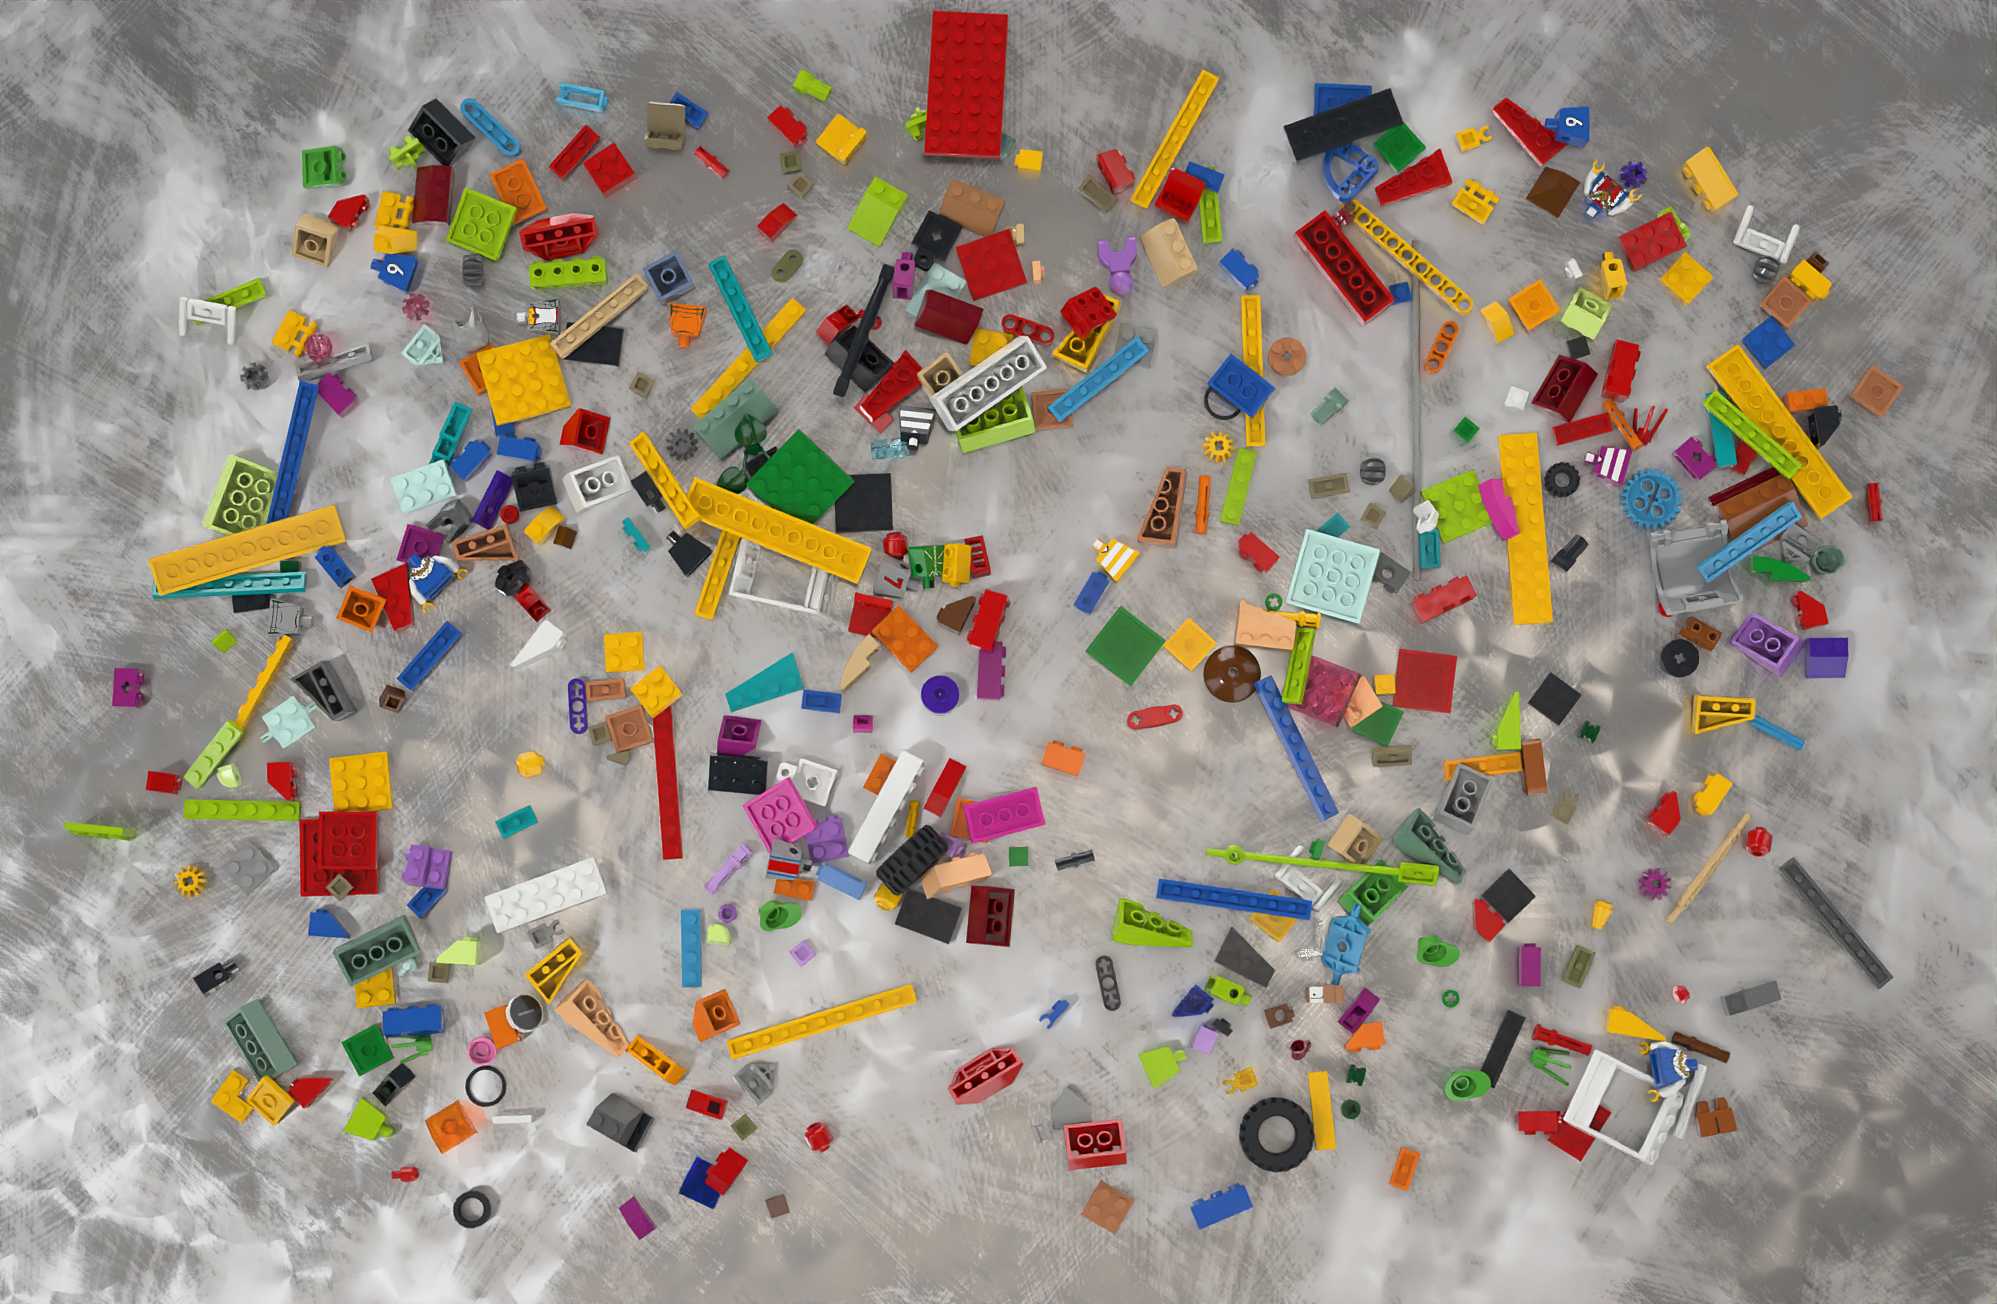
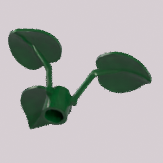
M744 413L734 433L735 440L745 447L742 470L740 471L735 466L726 469L719 477L716 485L736 494L742 493L748 487L746 483L749 479L744 474L746 472L748 454L757 455L761 452L767 460L770 459V456L759 443L766 438V428L754 416Z

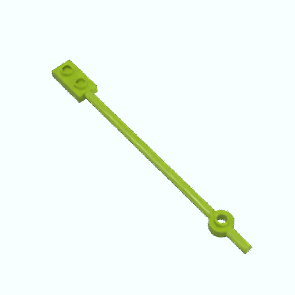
M1231 845L1226 850L1206 848V856L1224 857L1228 863L1238 865L1244 860L1389 874L1398 875V882L1437 885L1439 866L1400 862L1399 868L1250 853L1245 852L1239 845Z

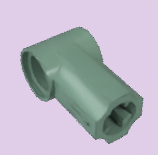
M1336 388L1331 390L1323 399L1324 401L1310 413L1313 420L1320 426L1335 412L1340 411L1348 402Z

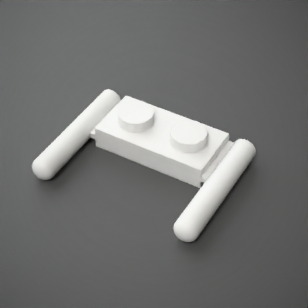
M1748 206L1733 244L1762 256H1772L1779 263L1786 264L1800 226L1797 224L1793 225L1785 244L1780 240L1747 228L1754 212V207Z
M185 297L179 299V334L181 336L187 334L188 317V319L215 324H228L227 343L230 345L235 343L236 307H227L224 304L191 298L188 300Z
M1298 845L1289 857H1299L1303 853L1304 847ZM1283 864L1274 874V877L1280 880L1297 897L1313 901L1312 909L1317 913L1343 883L1340 877L1336 878L1324 893L1311 880L1293 867L1292 864Z

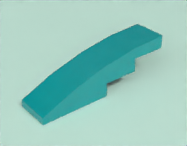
M454 402L441 429L429 464L445 459L449 469L468 424L472 408Z

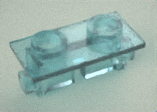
M892 438V445H888L887 439L874 440V442H870L872 459L882 460L890 457L901 458L909 456L908 442H902L900 438Z

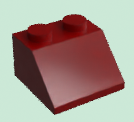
M1117 149L1097 154L1096 160L1099 170L1114 195L1133 187L1134 180L1136 179L1131 169L1128 170L1125 165L1127 161L1122 152L1119 153Z

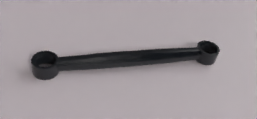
M884 263L877 285L862 316L841 375L835 384L833 395L844 398L847 393L851 377L868 341L870 330L874 326L887 287L892 280L895 271L894 266Z

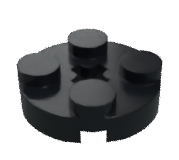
M518 560L507 566L503 565L498 569L495 587L504 596L515 595L522 590L521 586L524 583H529L532 572L523 560Z
M1673 640L1663 647L1660 653V662L1668 675L1682 678L1689 676L1697 669L1699 651L1687 640ZM1681 653L1685 660L1678 664L1675 655Z

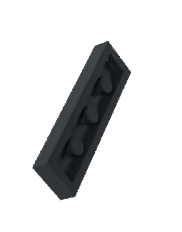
M1510 1010L1506 1011L1480 1071L1489 1076L1491 1088H1495L1526 1019Z

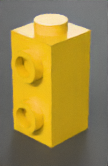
M1804 259L1787 276L1792 283L1805 291L1804 293L1812 300L1817 301L1820 298L1824 300L1831 292L1829 288L1832 283Z
M959 543L944 544L942 582L950 583V587H961V584H969L970 545Z
M1718 773L1713 774V776L1710 774L1703 783L1706 785L1702 791L1698 790L1693 797L1695 802L1692 806L1703 817L1713 814L1733 785V783Z

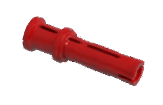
M1536 1024L1532 1034V1040L1534 1041L1540 1040L1546 1042L1549 1046L1555 1044L1589 1056L1592 1049V1044L1558 1034V1031L1555 1029L1549 1030L1541 1027L1540 1024Z

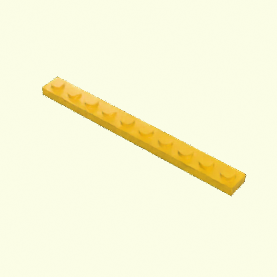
M912 984L726 1042L731 1058L734 1060L917 1003Z

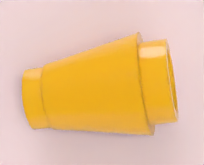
M1598 900L1597 904L1595 903L1591 926L1602 930L1613 912V904Z

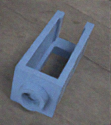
M827 862L819 866L816 875H818L817 880L860 900L868 884L867 882L861 883V879L831 864L828 867Z

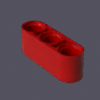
M1007 314L1002 318V330L1007 334H1012L1015 337L1028 336L1032 343L1044 347L1050 346L1054 342V331L1050 327L1013 314ZM1012 320L1015 322V326L1007 328L1005 322ZM1026 326H1030L1033 329V332L1029 335L1022 331ZM1049 333L1051 339L1044 341L1040 337L1041 334Z

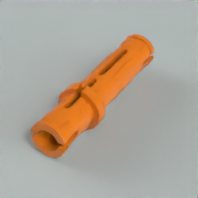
M1612 398L1606 400L1602 406L1611 417L1610 421L1615 423L1633 451L1640 449L1643 443L1625 419L1624 412L1618 409ZM1613 411H1615L1621 422L1616 418ZM1624 427H1626L1632 438L1629 437Z
M1199 476L1197 511H1195V533L1207 534L1208 517H1210L1208 510L1211 476Z

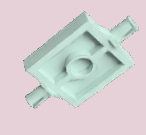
M294 695L262 716L269 730L260 737L263 740L262 742L265 744L274 737L282 748L285 749L316 728L309 714L318 708L317 705H314L316 703L313 701L307 706H303Z

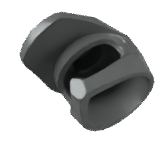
M454 499L446 503L426 526L432 530L439 525L444 527L452 524L449 534L444 536L445 541L450 544L467 530L472 523L473 517L467 506L460 499Z

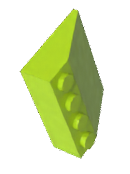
M1019 387L956 431L962 454L1036 432L1023 387Z

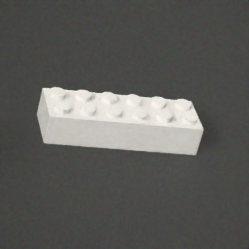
M1019 336L929 399L949 431H957L1047 369L1029 337Z
M902 750L848 850L850 855L869 865L871 861L875 863L880 854L877 851L880 844L885 845L889 837L886 834L889 828H894L898 820L896 817L898 811L902 812L907 804V800H905L907 794L911 795L916 787L915 779L917 776L920 778L925 770L923 760Z
M592 857L485 896L484 898L496 932L501 934L609 893L597 859Z

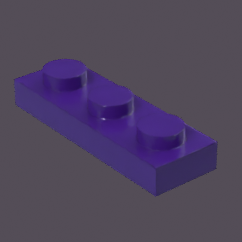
M496 470L471 520L472 522L487 530L491 528L513 483L512 477Z

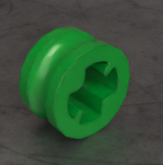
M1276 593L1269 594L1265 600L1266 608L1270 611L1279 610L1283 603L1282 597ZM1274 597H1276L1278 599L1277 603L1279 605L1277 607L1276 605H1274V607H1271V602L1269 601L1270 598L1273 599Z
M1448 990L1442 996V1002L1447 1007L1452 1008L1459 1003V995L1454 990ZM1449 993L1454 994L1453 997L1456 996V1001H1453V1004H1448L1449 1001H1445V997H1448Z

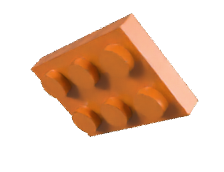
M524 158L489 174L501 201L518 208L513 226L548 210Z
M900 605L892 610L871 631L910 673L938 647Z

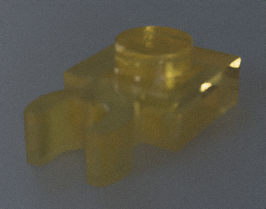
M1252 1067L1233 1074L1235 1080H1225L1222 1082L1223 1085L1229 1083L1232 1086V1089L1226 1092L1227 1095L1234 1093L1238 1087L1240 1092L1259 1085Z

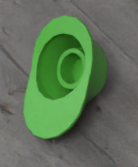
M775 900L766 902L762 908L758 909L760 927L765 931L791 927L801 919L802 908L796 903H780Z
M1436 935L1418 939L1419 951L1417 953V960L1421 963L1446 967L1454 964L1460 956L1459 949L1456 946L1443 942Z
M1457 1070L1447 1080L1444 1087L1445 1094L1453 1101L1480 1097L1489 1091L1491 1080L1482 1071Z

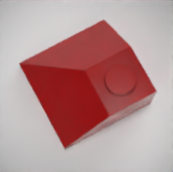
M578 408L563 426L559 445L603 455L610 417Z

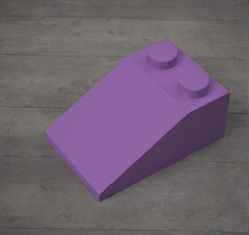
M1753 612L1750 613L1730 641V644L1781 678L1803 648L1800 638Z

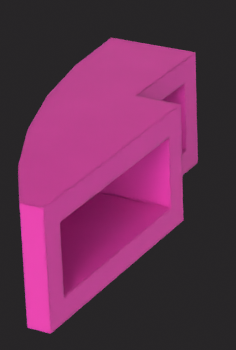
M1489 479L1478 485L1485 509L1502 538L1507 540L1520 534L1512 498L1506 497L1502 479Z

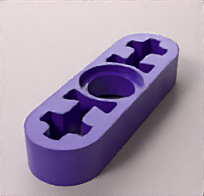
M575 678L568 683L570 728L576 734H583L588 729L586 685L581 679ZM575 682L582 686L578 691L579 696L583 695V698L576 697L572 699V695L576 696V691L572 689V686H575ZM576 701L583 703V709L580 712L573 710V704ZM573 714H584V718L580 717V722L584 724L580 731L574 727V724H577V717L573 718Z

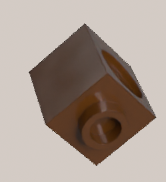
M1287 1003L1264 1010L1270 1029L1293 1022L1292 1018L1295 1017L1292 1006L1288 1007ZM1277 1010L1285 1012L1284 1020L1278 1021L1275 1018Z

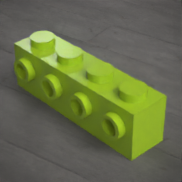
M592 256L589 260H583V258L579 257L572 258L571 261L554 259L552 263L534 261L533 264H529L530 287L532 290L606 285L608 284L607 262L601 256Z

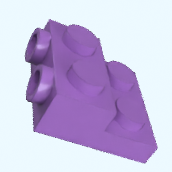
M837 815L826 817L824 822H819L818 819H815L814 821L818 828L805 835L812 864L849 857L842 818L838 819Z
M411 844V848L407 849L405 855L406 860H408L407 868L402 870L404 882L410 886L445 889L452 852L450 850L433 849L429 846Z

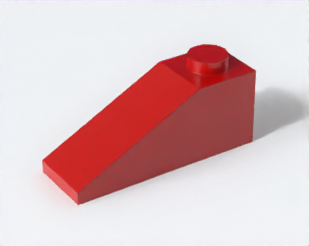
M949 758L923 809L941 818L967 766Z

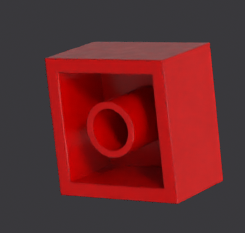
M615 142L582 162L605 199L637 179L634 171Z

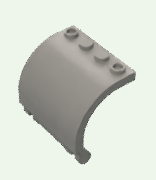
M1726 519L1720 520L1719 523L1708 522L1704 527L1675 532L1663 530V533L1652 532L1649 534L1654 582L1659 600L1667 615L1676 616L1684 612H1697L1706 608L1715 609L1718 606H1732L1743 602V595L1736 585L1731 567L1709 583L1704 581L1695 567L1727 545L1728 524Z

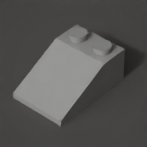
M1458 763L1433 820L1469 835L1475 828L1494 778Z

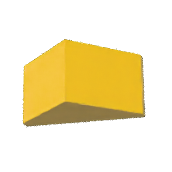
M1497 301L1479 310L1497 344L1515 335L1508 314Z

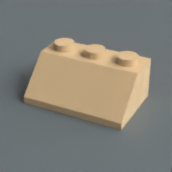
M1175 218L1153 227L1139 237L1162 288L1198 272V267Z

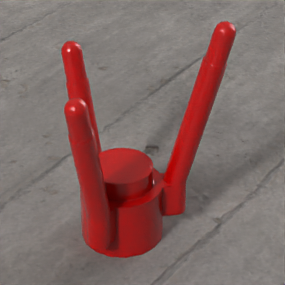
M1651 406L1644 428L1639 427L1638 430V409H1634L1632 429L1643 443V446H1647L1648 442L1651 443L1653 435L1668 411L1667 408L1664 409L1651 432L1648 430L1655 406Z

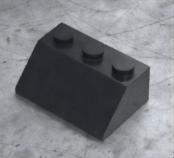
M437 98L422 105L407 130L415 139L419 140L421 145L442 166H452L469 150L476 138Z
M855 325L836 338L824 354L841 371L858 329ZM868 338L851 380L866 393L889 372L894 362Z

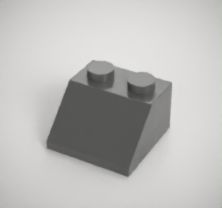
M611 1093L595 1107L586 1125L616 1143L627 1145L644 1110Z

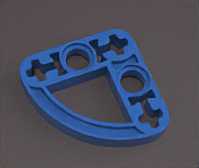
M1353 143L1345 145L1344 148H1336L1325 153L1323 160L1325 183L1332 195L1343 203L1352 201L1378 173V161ZM1354 153L1359 154L1360 159L1352 160L1350 156ZM1335 155L1354 168L1353 172L1339 186L1331 172V164ZM1366 165L1369 166V167H1370L1371 165H1373V169H1372V168L1366 169ZM1355 177L1363 179L1359 184L1354 183L1352 180ZM1349 190V195H1342V191L1347 192Z

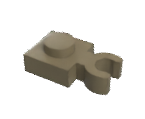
M1570 788L1565 790L1564 800L1560 798L1557 800L1550 814L1551 817L1565 824L1569 823L1576 809L1572 803L1579 798V793H1576L1574 798L1569 797Z

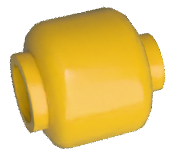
M529 751L520 754L518 760L515 761V765L519 775L529 778L542 773V766H545L543 756L538 755L536 751Z
M883 883L880 884L874 895L875 905L884 911L894 910L902 898V893L899 896L893 895Z

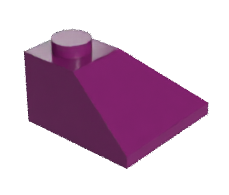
M723 715L717 741V753L745 755L755 749L761 720Z

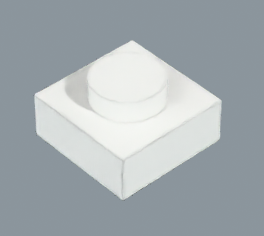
M1575 259L1567 261L1565 264L1566 268H1564L1567 277L1571 278L1573 282L1579 280L1583 274Z
M1511 386L1504 405L1523 411L1529 392Z

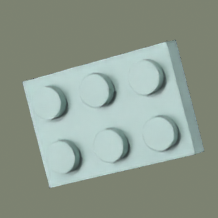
M934 262L906 307L905 312L917 318L926 290L932 289L957 299L967 281Z
M445 459L390 478L403 514L458 495Z

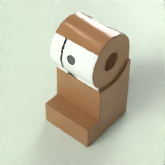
M1343 985L1306 987L1307 1003H1344Z

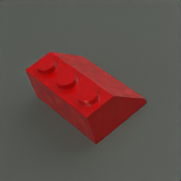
M1122 1119L1064 1125L1069 1171L1127 1164Z

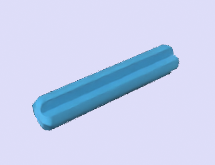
M1758 715L1751 721V725L1798 750H1801L1805 744L1804 740Z

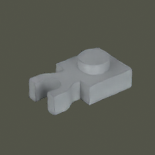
M558 919L553 921L549 927L543 923L527 931L535 949L552 942V935L565 933L563 929L555 931L554 926L560 923Z

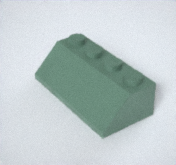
M748 378L692 428L722 461L740 445L735 440L734 433L744 413L754 416L764 425L779 410L751 378Z
M405 915L334 948L333 955L350 987L421 953L413 930Z
M258 999L240 1007L223 1021L258 1082L266 1074L274 1081L297 1065L293 1055L289 1052L284 1040L280 1037L274 1023L270 1020Z

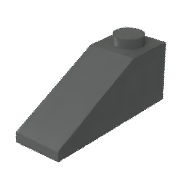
M1776 981L1720 997L1726 1016L1782 1000Z

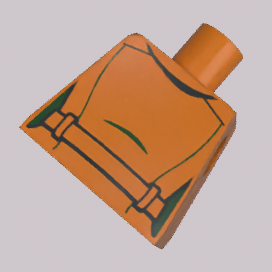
M670 303L671 334L674 337H679L678 347L688 349L690 338H700L707 308L706 306Z

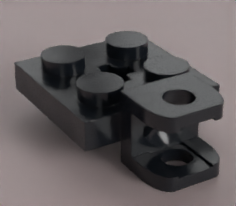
M929 210L911 242V245L918 248L914 256L915 267L928 272L937 258L945 262L963 227ZM940 232L942 238L937 239V241L933 240L932 233Z

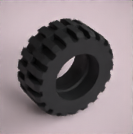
M925 825L904 842L876 870V876L893 895L899 896L948 851V844L931 826Z
M1276 1097L1263 1099L1252 1105L1243 1116L1239 1128L1241 1148L1247 1158L1263 1170L1278 1173L1290 1171V1169L1298 1167L1301 1162L1307 1159L1309 1152L1313 1148L1312 1144L1315 1134L1309 1115L1300 1105L1291 1100ZM1273 1116L1286 1118L1292 1124L1295 1131L1293 1144L1282 1153L1267 1151L1261 1145L1258 1137L1261 1124Z

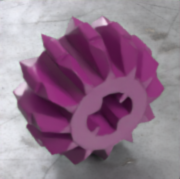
M1649 868L1648 874L1642 872V876L1645 879H1638V882L1644 883V886L1639 887V890H1646L1643 893L1644 897L1650 893V900H1654L1655 896L1658 900H1661V894L1664 896L1668 895L1665 889H1671V886L1666 885V882H1670L1671 878L1664 879L1667 875L1666 871L1660 874V868H1656L1655 872L1652 868ZM1657 880L1659 887L1652 888L1651 885L1653 883L1651 881Z

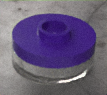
M934 676L924 683L921 689V703L930 714L945 716L950 714L958 705L959 689L956 683L949 677Z

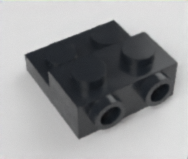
M544 462L534 464V468L526 469V466H520L512 472L511 477L520 512L558 503L549 464L545 465Z

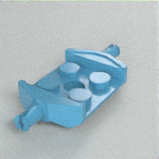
M1356 903L1353 904L1350 915L1333 918L1322 955L1323 963L1332 969L1334 973L1331 981L1334 985H1339L1342 974H1352L1360 971L1358 966L1367 934L1371 933L1369 927L1359 919L1358 916L1362 906H1358ZM1341 941H1344L1347 944L1346 951L1341 949Z

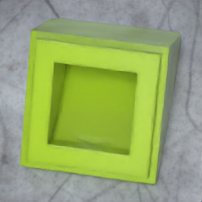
M225 629L211 640V643L222 653H226L238 642L231 632Z

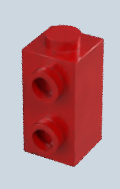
M779 105L767 117L768 122L793 148L797 145L799 147L802 146L807 140V126L801 120L797 122L793 118L794 113L788 107L784 108L782 105Z
M1252 532L1249 535L1244 534L1238 541L1240 544L1237 548L1240 550L1238 553L1245 560L1249 558L1254 562L1253 566L1261 573L1263 571L1267 573L1280 558L1279 555Z
M1518 1111L1519 1131H1524V1135H1536V1131H1544V1135H1555V1131H1560L1564 1125L1563 1115H1560V1111Z

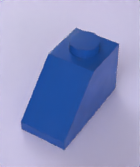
M316 909V913L310 912L309 936L350 939L348 931L333 914H328V910Z

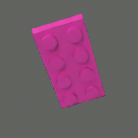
M1037 787L962 806L971 844L1046 824Z

